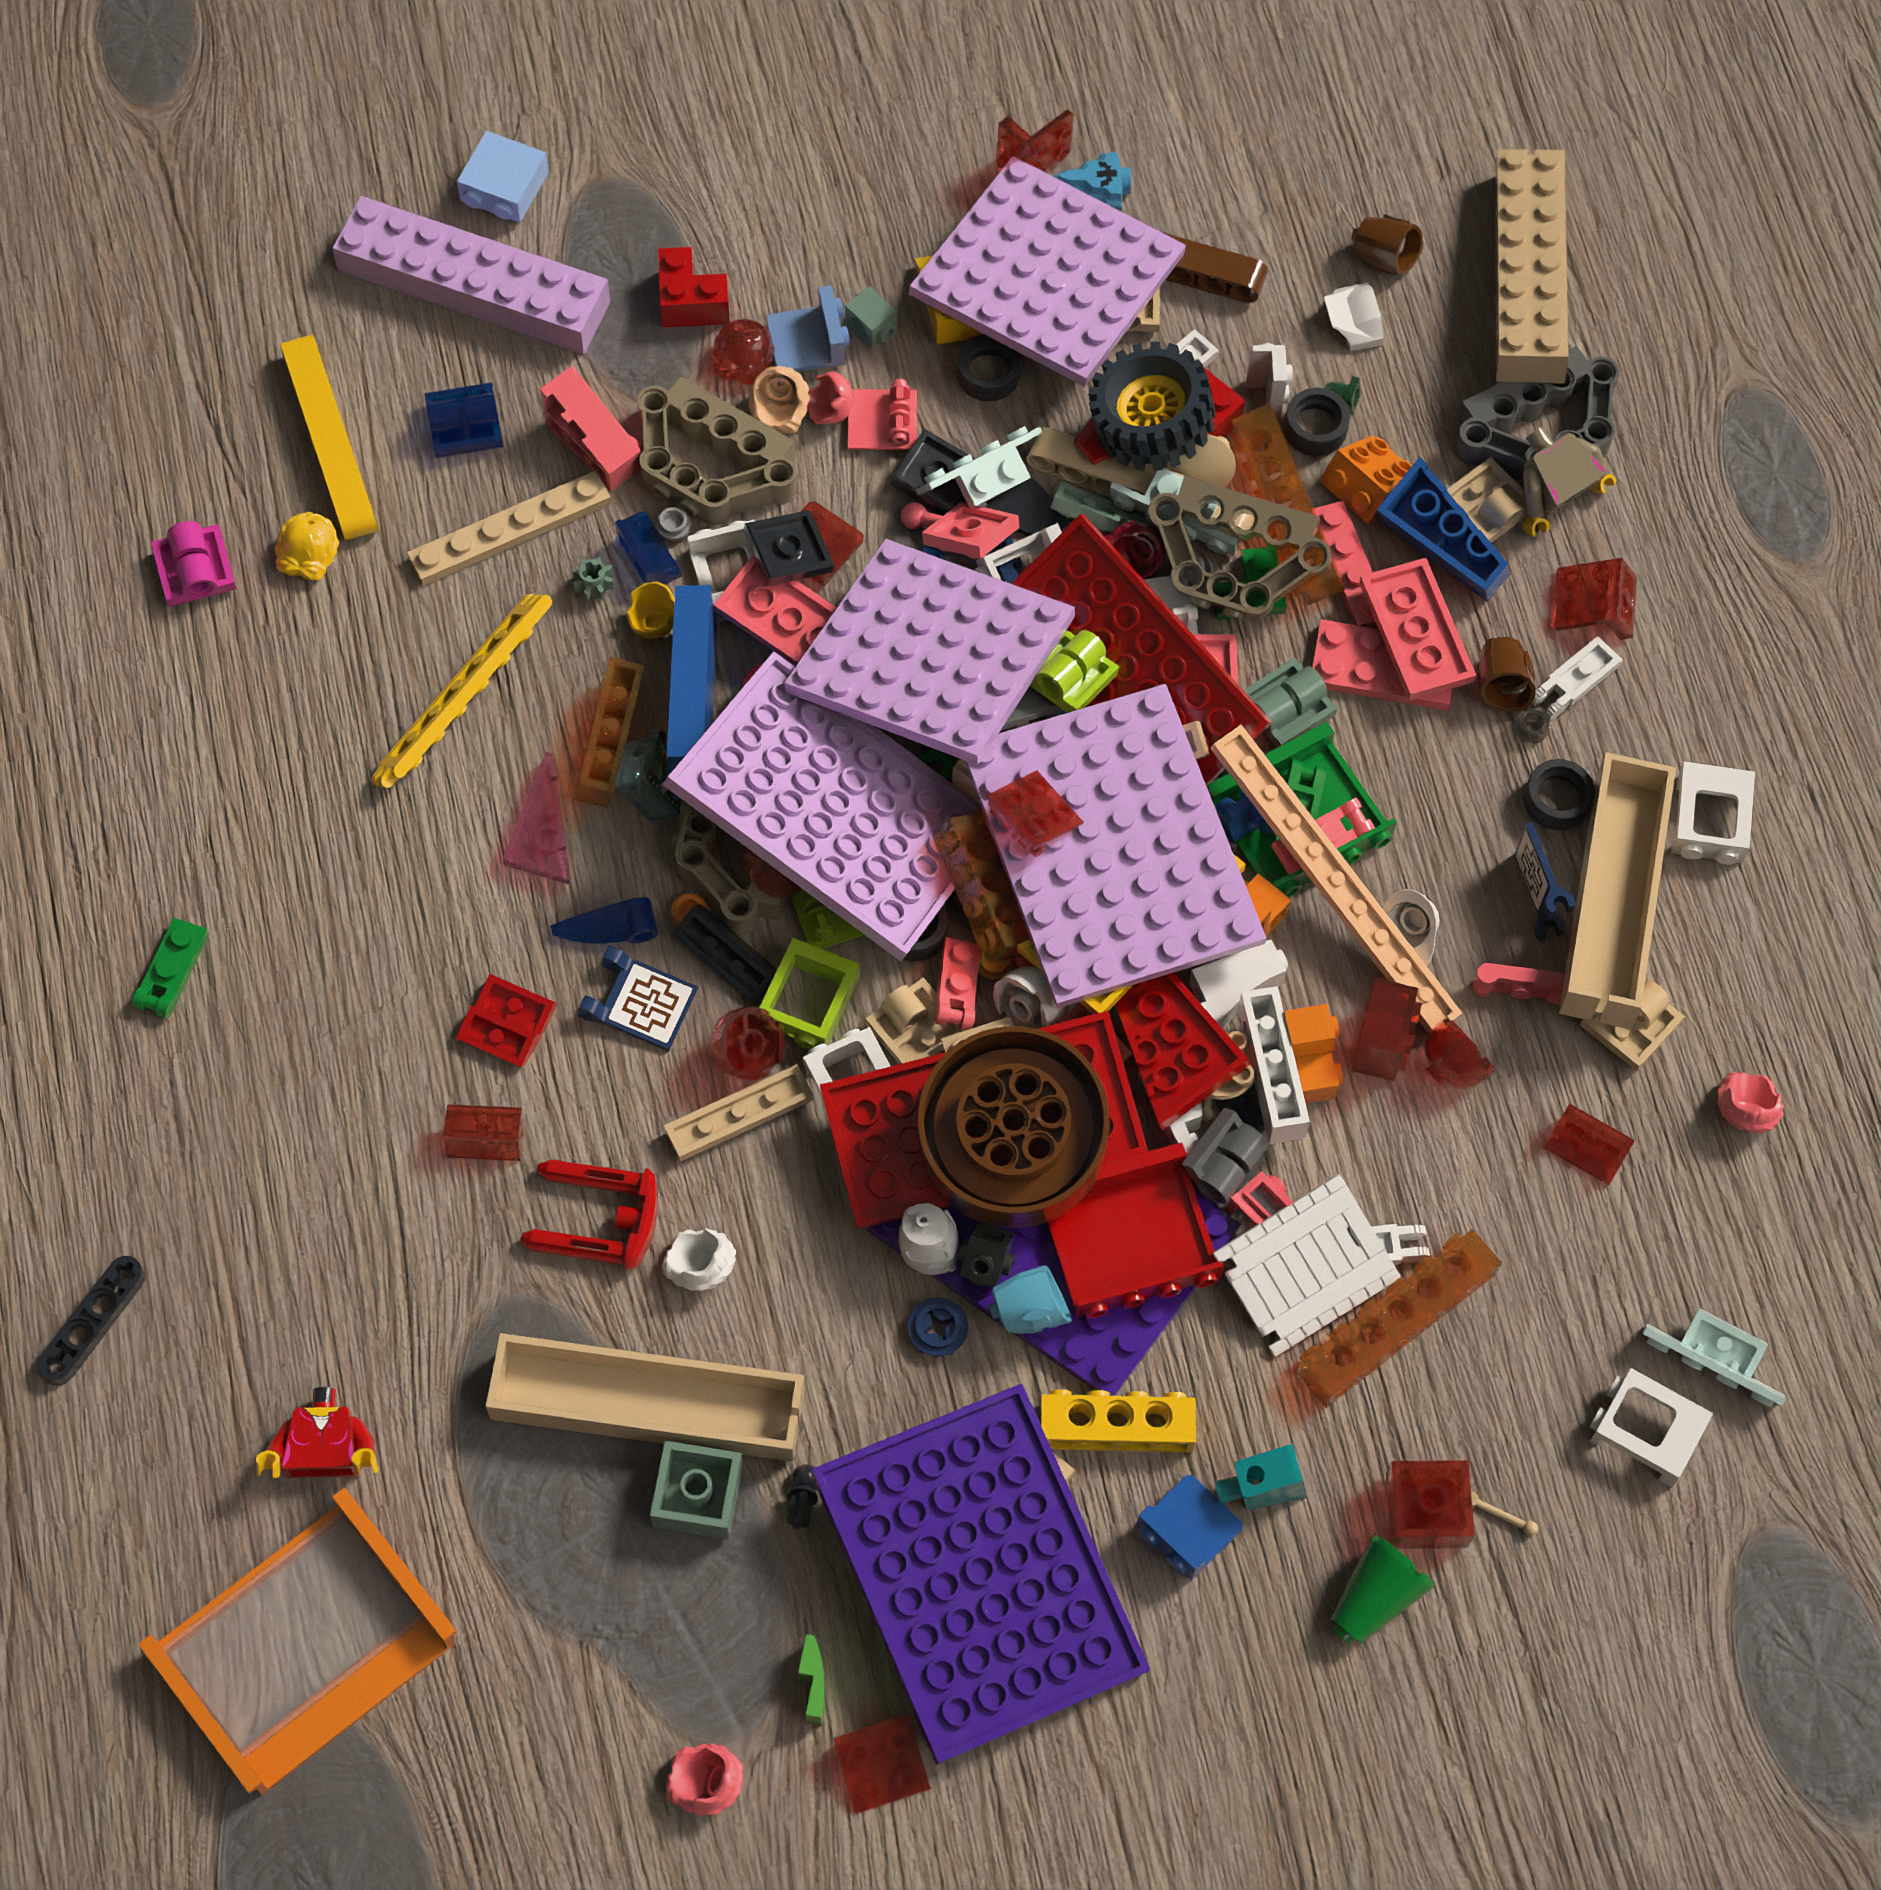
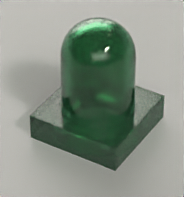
M1352 376L1350 384L1334 381L1327 383L1323 389H1329L1340 395L1347 403L1350 415H1354L1361 396L1360 378Z

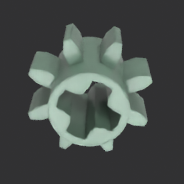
M601 557L589 560L582 558V564L579 569H572V577L575 580L573 582L574 592L579 593L582 591L587 602L590 599L598 598L604 600L607 589L614 590L615 588L614 579L611 578L614 575L612 565L604 567L601 563Z

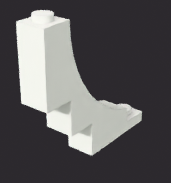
M1268 940L1263 945L1231 954L1192 969L1189 986L1195 998L1224 1029L1238 1013L1237 1008L1241 992L1283 985L1285 974L1288 970V962L1281 949L1276 950L1272 940ZM1139 1070V1076H1138V1078H1139V1080H1140V1082H1141V1084H1142V1086H1143V1088H1144V1091H1145V1093H1146V1095H1147V1097H1148V1099H1149V1101H1150L1149 1095H1148V1093H1147V1090H1146L1144 1081H1143V1079H1142V1076H1141V1073H1140V1070ZM1201 1102L1163 1130L1170 1145L1183 1143L1187 1156L1199 1142L1196 1134L1190 1132L1200 1129L1203 1116Z

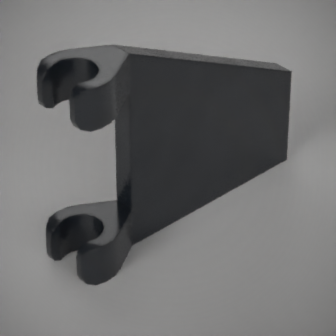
M1031 475V478L1004 491L989 504L985 501L977 505L1018 515L1019 528L1016 531L1028 536L1057 523L1061 532H1063L1073 522L1072 518H1066L1058 511L1050 508L1053 498ZM963 497L962 502L967 503L965 497Z

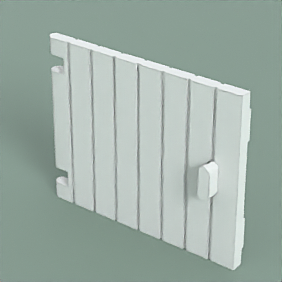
M1337 1174L1212 1253L1217 1262H1223L1228 1258H1231L1235 1267L1225 1272V1276L1261 1336H1266L1274 1331L1279 1338L1268 1346L1274 1357L1401 1278L1340 1174Z

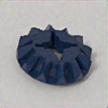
M940 1297L924 1300L914 1308L909 1317L908 1333L910 1340L921 1353L933 1355L935 1358L947 1354L952 1355L960 1346L964 1345L968 1334L967 1316L963 1309L952 1300ZM931 1315L939 1324L949 1323V1326L944 1329L945 1340L939 1337L937 1333L927 1334V1331L932 1328Z

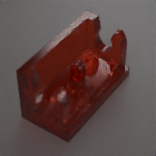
M1569 1103L1544 1149L1610 1185L1635 1140Z
M447 1104L443 1132L446 1158L521 1161V1137H523L522 1108Z

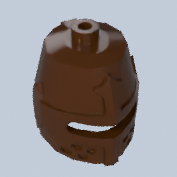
M1386 214L1383 217H1366L1359 228L1353 230L1351 240L1354 241L1355 255L1371 264L1370 268L1393 275H1403L1409 272L1423 251V236L1420 227L1410 223V221ZM1405 238L1404 247H1403V249H1402V252H1401L1400 255H1399V250H1400L1402 241H1403V239Z
M1493 637L1487 640L1481 651L1477 674L1482 699L1486 704L1502 711L1528 710L1536 696L1534 667L1528 651L1524 650L1519 640L1512 637ZM1524 689L1522 692L1517 694H1501L1503 690L1512 691Z

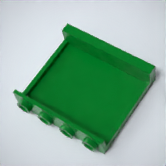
M1325 722L1270 751L1265 756L1285 782L1287 780V770L1292 759L1302 761L1303 766L1310 768L1320 766L1327 769L1317 819L1354 798L1359 800L1362 805L1360 811L1366 820H1371L1375 828L1337 848L1346 862L1351 865L1359 860L1362 853L1371 848L1378 850L1386 846L1393 838L1397 821L1395 818L1386 821L1332 743L1335 732L1329 723ZM1230 773L1206 786L1215 809L1217 803L1226 797L1236 803L1240 801L1241 788ZM1299 781V784L1310 787V782ZM1348 817L1341 820L1346 831L1354 828ZM1221 822V825H1222V827H1223V830H1224V832L1226 833V827H1225V825ZM1257 829L1254 832H1248L1235 841L1237 851L1254 876L1260 874L1288 898L1298 893L1302 885L1311 881L1302 868L1294 873H1287L1275 851L1271 850L1274 831L1270 834H1265Z

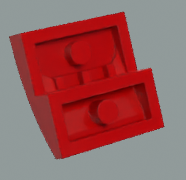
M489 973L475 1006H470L456 1039L523 1068L542 1037L558 1003Z

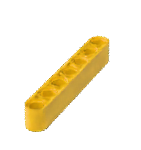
M313 334L280 343L344 540L347 541L378 532L374 513Z

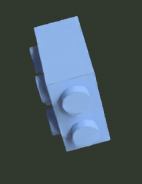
M485 131L457 180L460 201L471 208H481L492 212L501 219H511L521 223L549 173L546 152Z

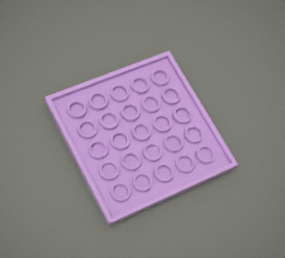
M1013 156L911 283L909 295L1085 387L1182 258L1186 245Z
M885 539L785 681V692L978 765L1034 680L1036 674L1040 671L1074 619L1075 607Z

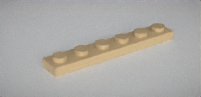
M595 470L407 552L408 558L424 586L611 504V497Z

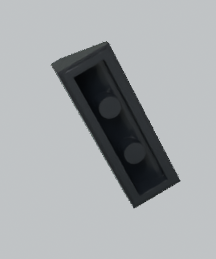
M702 904L693 906L672 933L753 1004L768 990L777 971L771 963Z

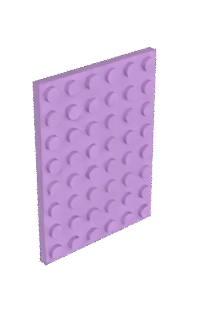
M773 651L670 773L663 786L899 961H902L985 848L962 829V826L980 804L875 726L786 693L784 683L795 667Z
M1166 684L999 733L978 765L964 760L1056 1009L1266 943L1267 938Z

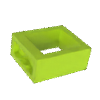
M792 938L757 1011L758 1026L762 1027L765 1033L773 1037L780 1038L785 1036L795 1040L798 1046L806 1050H811L820 1044L828 1046L860 979V964ZM793 966L840 985L821 1027L774 1010Z

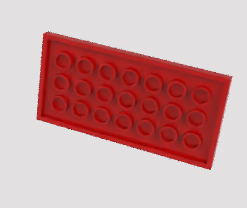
M1079 514L1013 581L1012 585L1075 607V617L1066 630L1075 636L1082 630L1095 634L1105 646V657L1119 666L1117 676L1086 707L1166 684L1182 726L1194 721H1199L1210 756L1196 761L1206 786L1225 769L1210 749L1214 743L1240 725L1255 740L1273 723L1084 514Z
M1109 1011L1038 1028L1039 1030L1056 1035L1075 1047L1093 1066L1102 1082L1108 1100L1110 1123L1103 1164L1147 1152L1148 1149ZM947 1052L820 1084L822 1098L857 1230L902 1219L906 1209L917 1204L930 1203L940 1209L951 1206L934 1187L926 1172L921 1156L918 1132V1109L924 1085L935 1065ZM1022 1081L1016 1085L1015 1089L1021 1095L1027 1096L1034 1093L1036 1087L1030 1081ZM985 1088L979 1092L978 1097L983 1102L990 1103L995 1101L999 1094L992 1088ZM1046 1109L1040 1115L1047 1123H1056L1062 1117L1055 1109ZM1009 1116L1003 1121V1125L1008 1130L1016 1131L1023 1127L1024 1122L1018 1116ZM980 1123L970 1124L966 1128V1133L973 1138H980L987 1131ZM1034 1144L1028 1150L1029 1154L1036 1159H1043L1050 1153L1049 1149L1043 1144ZM1005 1151L995 1152L991 1157V1161L997 1166H1006L1012 1160L1010 1154Z

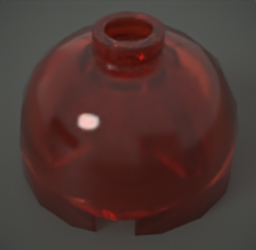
M745 1006L727 1011L717 1020L711 1031L709 1046L712 1059L721 1071L730 1077L749 1081L766 1078L771 1074L769 1071L773 1069L775 1064H779L783 1058L785 1038L782 1026L779 1022L774 1021L773 1017L769 1015L771 1014L770 1012L762 1008Z
M1448 1016L1442 1019L1428 1034L1424 1044V1054L1430 1065L1425 1070L1439 1085L1446 1081L1455 1089L1466 1090L1478 1086L1496 1072L1491 1062L1486 1057L1483 1059L1480 1056L1481 1053L1474 1042Z

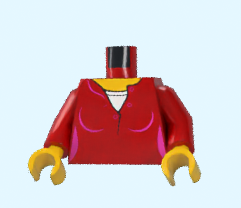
M318 1387L313 1389L312 1407L295 1408L292 1418L283 1422L270 1441L266 1451L257 1455L256 1475L260 1476L261 1472L265 1469H272V1477L278 1478L280 1476L281 1463L282 1470L287 1478L361 1477V1469L368 1466L372 1467L373 1473H377L379 1469L375 1457V1440L362 1419L352 1416L349 1407H335L336 1389Z

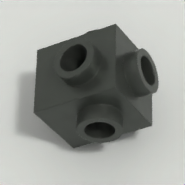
M979 1221L971 1234L970 1240L965 1238L958 1255V1260L963 1261L960 1275L969 1278L972 1283L979 1286H997L1002 1275L1008 1277L1012 1270L1015 1255L1010 1254L1015 1233Z

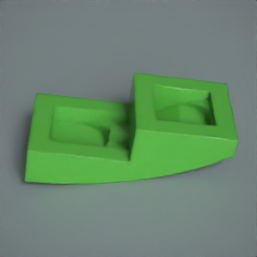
M806 1634L798 1672L799 1681L812 1684L806 1710V1723L822 1726L825 1704L822 1658L815 1636Z

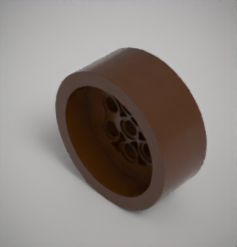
M1005 1026L981 1031L951 1048L939 1060L927 1078L918 1109V1132L923 1164L931 1182L940 1195L965 1216L975 1221L1001 1228H1026L1047 1223L1068 1212L1086 1196L1094 1185L1103 1166L1110 1125L1108 1100L1104 1087L1089 1061L1075 1047L1056 1035L1022 1026ZM1022 1081H1030L1035 1085L1036 1090L1031 1095L1026 1096L1018 1093L1015 1087ZM985 1088H992L997 1091L999 1097L993 1102L986 1103L979 1099L978 1094ZM1046 1109H1055L1062 1117L1056 1123H1047L1040 1115ZM1009 1116H1018L1023 1120L1024 1125L1019 1130L1011 1131L1003 1125V1121ZM980 1123L987 1131L982 1137L973 1138L966 1133V1128L970 1124ZM1034 1144H1043L1049 1149L1050 1153L1043 1159H1036L1029 1154L1028 1150ZM998 1151H1005L1010 1154L1012 1160L1006 1166H997L991 1161L992 1155Z

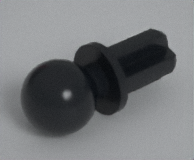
M802 1464L794 1469L791 1475L792 1487L788 1490L787 1498L790 1501L787 1523L793 1525V1529L797 1530L800 1527L806 1528L809 1525L812 1508L818 1502L817 1488L810 1474L811 1469L815 1468V1466L810 1464Z

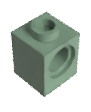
M869 286L845 304V324L873 349L880 342L890 340L897 330V311Z

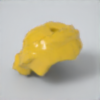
M311 512L299 513L287 520L277 536V544L275 546L277 556L276 569L289 576H301L307 580L318 581L322 579L323 575L326 574V568L333 562L339 545L336 530L331 520Z

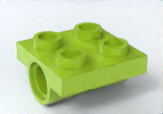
M1066 630L1040 671L1036 674L1030 687L1069 713L1085 708L1117 676L1119 666L1105 657V646L1095 634L1082 630L1075 636Z

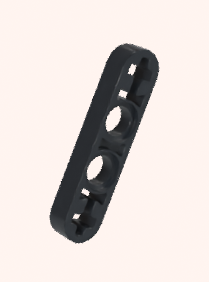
M121 1256L109 1265L41 1354L38 1360V1370L48 1384L61 1386L68 1383L74 1377L140 1290L145 1281V1272L136 1258ZM132 1268L135 1277L132 1280L125 1278L121 1282L122 1279L119 1272L122 1269L128 1272ZM112 1284L115 1289L118 1286L123 1294L118 1296L112 1288L107 1286ZM108 1296L114 1300V1305L108 1313L98 1314L94 1312L93 1305L98 1298ZM78 1327H86L90 1330L88 1341L81 1345L72 1344L70 1342L72 1331ZM62 1345H65L76 1356L72 1358L69 1353L65 1356V1352L61 1348ZM62 1360L61 1363L65 1369L62 1372L55 1370L51 1374L52 1370L48 1366L49 1363L52 1361L59 1363Z

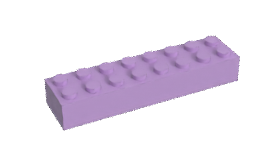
M360 196L333 246L337 269L342 273L583 355L610 304L609 285L606 278Z

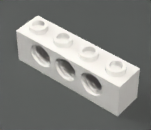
M1278 986L1241 992L1237 1010L1242 1032L1250 1040L1256 1061L1258 1076L1254 1083L1268 1143L1274 1144L1304 1139L1310 1120Z

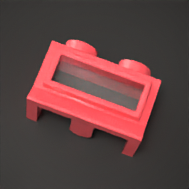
M1261 1171L1239 1192L1230 1197L1227 1210L1232 1215L1237 1210H1240L1251 1221L1249 1229L1293 1203V1201L1285 1194L1287 1188L1275 1175L1268 1177Z

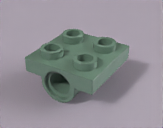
M1295 657L1244 689L1245 693L1273 722L1264 732L1277 748L1320 726L1337 713V707L1327 697V688L1322 677L1310 666L1303 668Z

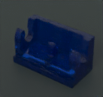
M646 511L636 513L624 520L616 521L617 540L643 583L659 582L665 585L683 576L682 570L654 528L651 519H648L649 516Z

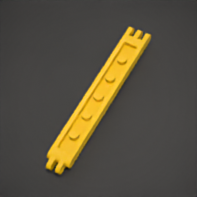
M526 594L381 760L377 766V771L371 778L373 785L389 788L398 778L404 777L408 771H412L421 763L422 755L425 751L442 739L445 734L444 729L452 720L459 718L466 711V704L475 694L480 693L486 688L489 683L488 678L496 669L503 667L509 661L510 653L518 644L530 637L532 627L552 605L550 596Z

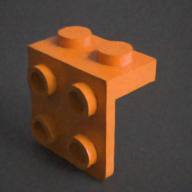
M1369 436L1338 449L1319 481L1341 501H1344L1345 505L1363 521L1370 524L1378 517L1377 508L1412 465L1396 455L1383 439Z

